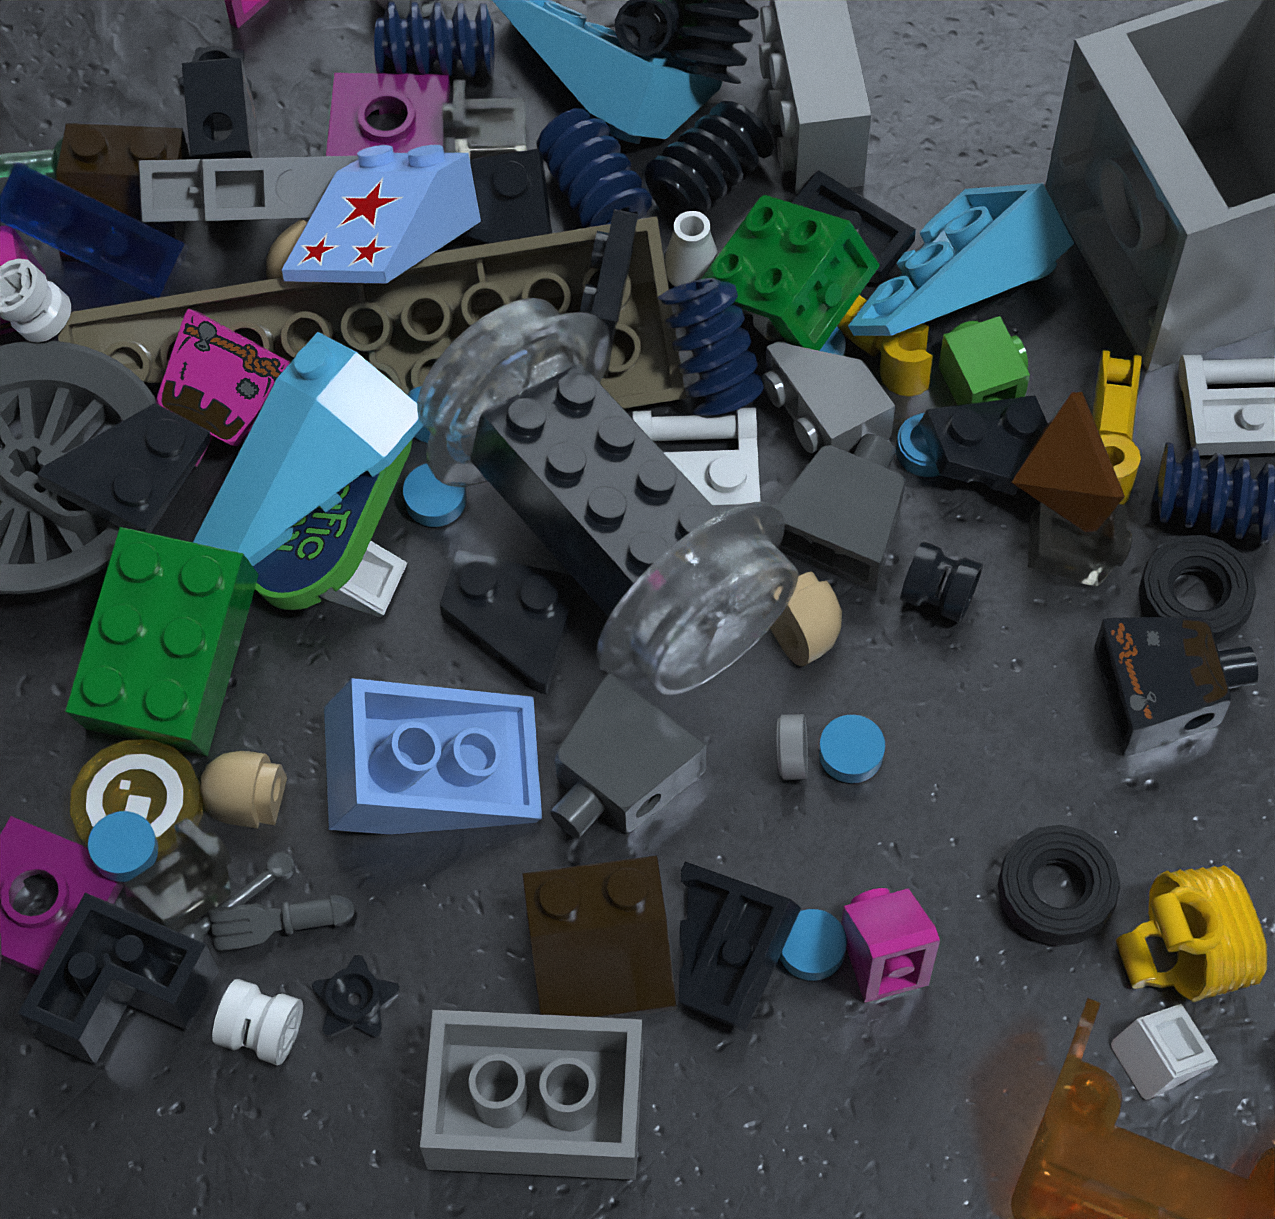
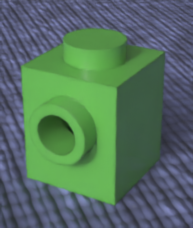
M1000 316L983 322L968 321L958 325L950 333L943 335L938 367L957 405L1026 397L1030 378L1027 353L1020 338L1016 335L1010 336Z

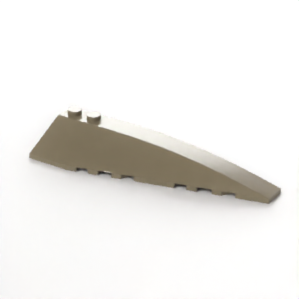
M657 216L637 220L633 252L619 322H617L608 377L606 379L593 376L623 409L686 399L683 374H680L678 367L681 364L679 351H674L672 347V342L677 339L675 328H667L665 319L673 314L672 306L660 305L658 296L668 291L669 287ZM611 224L435 252L388 283L284 281L282 277L71 312L65 327L58 333L59 342L85 346L112 357L129 368L143 382L162 384L183 317L189 308L202 313L289 362H292L297 353L319 332L356 351L406 395L416 387L433 386L452 394L460 402L463 409L484 411L579 363L584 366L590 323L579 321L580 307L585 284L597 286L600 276V269L590 268L597 231L609 233Z

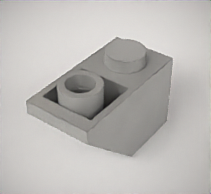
M775 342L766 347L765 374L762 375L765 392L776 407L779 408L784 405L794 420L796 435L807 452L813 453L816 451L818 453L822 447L832 445L854 454L862 436L865 434H875L886 440L891 437L895 405L862 360L781 342Z

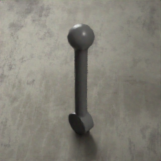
M283 852L273 854L267 862V870L217 908L243 905L274 880L281 882L290 879L295 871L291 856ZM208 914L196 924L187 923L183 925L179 932L203 942L204 934L211 929L213 923L210 921Z

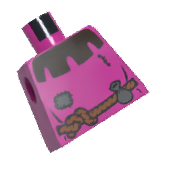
M188 308L183 317L156 404L209 430L210 442L215 436L232 446H241L245 442L274 383L291 362L202 313ZM206 450L204 451V453L202 454V456L200 457V459L198 460V462L196 463L195 466L198 467V465H199V463H200L202 457L204 456Z

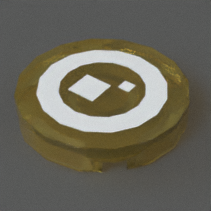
M150 739L124 740L100 750L81 768L71 788L70 815L80 839L87 847L90 832L103 817L119 811L134 812L144 817L150 823L157 838L158 856L154 864L165 860L163 856L172 853L177 847L180 850L192 839L202 818L203 801L200 794V784L191 763L174 747Z

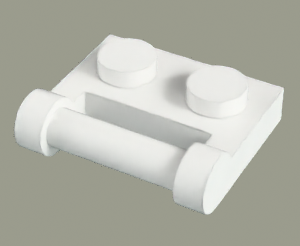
M1200 354L1181 355L1178 368L1179 385L1184 393L1191 447L1197 448L1200 456L1214 455L1215 453L1223 455L1275 453V387L1207 389V384L1275 382V358L1203 360Z
M755 407L737 409V414L711 416L651 417V411H633V420L652 441L737 438L738 450L664 452V454L723 517L760 515L761 502Z

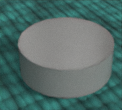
M782 714L777 719V761L779 776L783 780L807 779L808 742L805 714Z

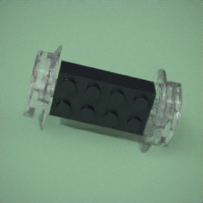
M538 298L522 299L506 304L485 315L458 336L438 358L422 384L417 399V415L423 426L430 432L426 457L431 473L441 483L453 487L473 486L488 481L604 611L609 619L599 638L597 659L600 666L608 674L622 677L642 672L657 691L664 695L683 693L707 682L732 665L753 647L776 622L793 596L798 582V571L792 562L779 550L785 529V520L782 513L776 506L767 502L743 504L721 514L713 507L600 384L610 360L611 345L609 330L599 318L592 314L581 312L561 315L551 303Z

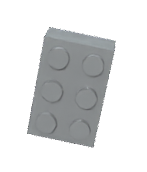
M770 0L769 6L760 8V22L764 44H759V63L762 78H771L774 89L768 90V107L771 124H780L783 137L777 138L778 160L781 172L791 171L795 194H799L818 170L847 188L864 186L871 111L846 0Z
M432 1010L420 1149L427 1170L636 1180L643 1060L642 1019Z

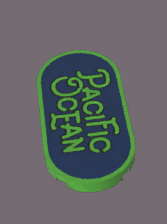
M412 440L396 459L376 476L372 477L366 471L341 489L338 494L342 501L329 511L325 512L319 506L294 524L291 539L253 566L259 574L255 590L270 605L285 610L308 608L321 602L318 595L325 593L331 587L337 592L351 579L363 559L408 458Z

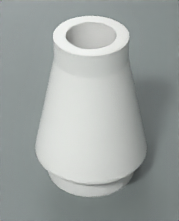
M687 211L680 214L674 222V231L664 255L667 279L674 287L700 280L719 255L710 232V222L704 214L697 211Z

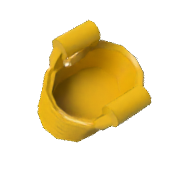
M1225 865L1206 869L1202 867L1196 870L1191 868L1185 871L1181 869L1174 872L1165 871L1157 875L1149 890L1148 914L1150 921L1140 924L1132 932L1123 934L1115 940L1133 989L1147 986L1157 988L1174 986L1180 994L1194 1003L1202 999L1260 984L1267 971V943L1252 900L1241 877ZM1161 937L1165 942L1168 952L1177 951V962L1171 970L1157 972L1145 940L1146 938Z

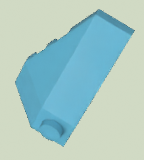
M492 0L590 114L609 123L610 134L621 140L639 144L642 137L667 139L719 91L723 81L686 70V66L673 58L672 53L667 50H661L660 53L657 52L650 56H637L630 53L619 43L615 30L596 23L586 22L587 17L584 14L552 0Z
M1037 183L963 190L921 230L920 235L924 245L917 252L915 250L904 252L896 264L901 271V275L879 285L848 327L853 336H892L1023 283L1039 280L1050 274L1057 266L1056 260L1074 242L1044 184Z
M317 332L306 346L297 353L296 357L274 383L193 543L243 553L251 565L255 566L290 540L293 533V525L320 506L325 512L329 511L342 501L338 492L366 471L374 477L388 467L430 419V416L356 351Z

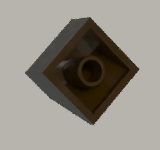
M66 123L57 166L58 232L61 261L178 267L186 221L141 222L138 161L191 159L183 128Z
M657 855L522 873L541 1015L622 1018L677 1010L667 918Z

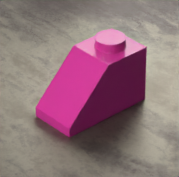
M887 888L868 890L855 896L851 900V904L843 907L841 925L846 933V948L864 1003L929 986L940 939L936 927L909 888L890 893Z

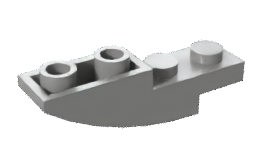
M358 156L138 161L141 222L310 218L335 173L356 161Z

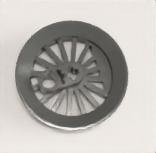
M24 341L0 346V439L5 445L3 450L0 449V539L5 535L0 549V594L36 593L64 588L93 576L109 565L120 527L86 509L70 511L77 504L40 486L38 480V473L43 466L89 441L90 437L107 418L117 425L156 403L154 395L137 375L119 361L102 352L85 346L59 341H43L38 343ZM52 402L40 439H38L34 403ZM73 404L85 407L86 409L64 432ZM20 413L22 438L16 440L8 425ZM47 525L62 535L72 551L71 553L50 560ZM31 526L35 563L17 564Z

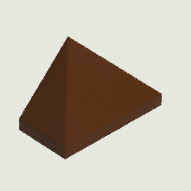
M1072 392L1044 428L1011 483L1083 531L1096 532L1124 499L1125 495L1083 392Z

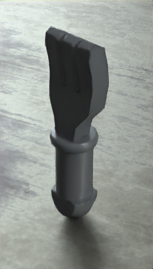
M337 894L330 895V898L295 904L283 902L282 908L271 909L260 903L211 909L209 910V917L213 923L211 929L212 934L215 936L213 939L214 946L219 951L246 948L264 943L273 932L285 929L286 934L290 935L294 933V930L334 924L335 927L341 926L354 915V904L348 897Z

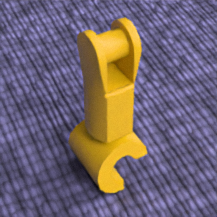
M859 295L837 327L847 339L869 355L875 357L881 352L880 376L882 382L890 391L897 395L910 397L920 395L929 389L933 356L926 352L929 326L920 324L892 336H853L848 325L867 302L864 297Z
M1102 350L1098 366L1092 417L1125 495L1124 499L1115 508L1117 509L1129 500L1141 460L1140 450L1132 441L1142 356L1134 355L1133 360L1111 358L1110 351ZM1107 381L1128 384V386L1108 384Z

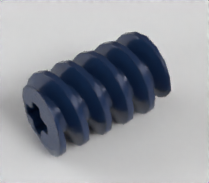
M389 1L384 17L378 18L375 24L374 55L377 73H386L392 59L398 74H409L415 59L420 74H431L436 60H438L442 73L451 77L455 73L459 60H461L466 75L474 77L477 75L481 62L484 61L490 77H493L495 61L494 22L490 16L487 4L480 3L475 19L470 20L463 3H457L452 19H446L441 3L434 2L429 19H423L418 2H411L407 17L400 18L395 1Z
M573 108L554 118L540 132L536 142L537 148L543 154V160L547 163L550 174L557 180L559 189L568 198V204L578 215L579 222L583 228L611 224L614 209L638 214V219L647 214L652 206L653 197L645 188H641L642 180L635 171H631L629 158L625 154L620 153L621 145L613 136H610V128L603 119H591L590 114L585 109Z
M713 278L685 283L669 289L658 296L660 305H679L680 310L666 318L665 323L667 328L686 329V334L674 340L672 347L674 351H692L693 356L683 361L678 367L680 374H699L700 379L685 387L688 397L705 396L706 402L696 407L692 414L698 416H711L740 409L756 399L764 389L761 377L753 373L758 366L755 354L747 351L751 344L749 333L747 330L739 328L745 320L742 308L732 305L738 297L736 286Z
M1166 442L1151 504L1153 502L1158 503L1160 522L1164 523L1169 522L1178 507L1183 508L1185 527L1193 528L1202 513H1207L1210 533L1215 534L1220 531L1228 518L1233 519L1235 538L1243 539L1252 524H1258L1260 542L1267 545L1275 534V467L1272 464L1265 463L1256 478L1253 479L1251 478L1249 460L1240 458L1229 474L1226 473L1224 455L1215 453L1207 466L1201 468L1199 450L1190 447L1181 462L1178 463L1175 458L1174 444Z

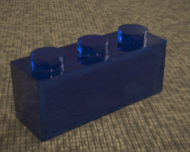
M17 161L0 195V222L156 298L167 296L190 245Z

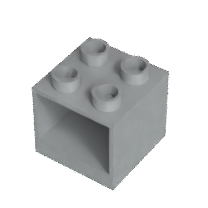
M1193 0L1077 38L1074 41L1045 188L1136 353L1142 356L1141 362L1147 372L1178 362L1181 355H1198L1275 328V0Z

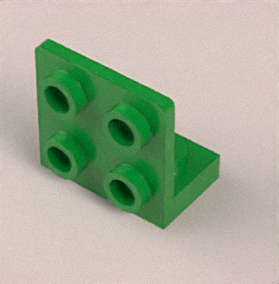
M763 195L701 279L713 278L734 284L738 297L732 305L769 318L787 344L820 351L877 271L880 264L849 220Z

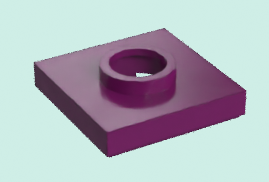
M334 73L326 156H358L357 153L360 150L379 145L392 146L394 153H408V151L426 145H441L445 153L450 95L449 75ZM377 109H379L380 115L393 113L403 116V110L408 112L406 120L401 126L388 131L374 129L369 126L366 118Z
M10 816L0 834L1 960L39 976L84 893L86 892L114 904L126 882L113 881L100 874L90 857L87 847ZM41 874L43 879L56 880L59 893L56 902L48 911L41 915L26 916L20 914L12 907L16 895L25 886L23 880Z

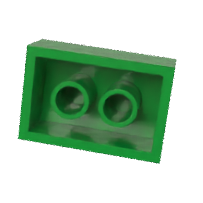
M120 527L65 712L87 730L208 757L259 576L246 556L239 552Z

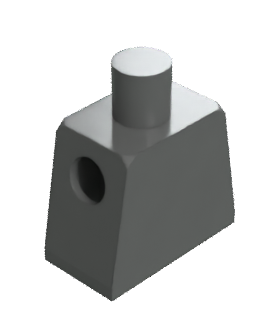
M875 434L863 435L854 454L832 445L822 447L769 515L767 546L876 592L881 581L899 517L905 486V478L900 473L888 469L896 454L895 447L885 438Z
M609 673L603 679L555 756L556 777L568 792L550 811V815L565 832L575 838H580L600 815L621 832H632L700 778L706 771V744L612 673Z

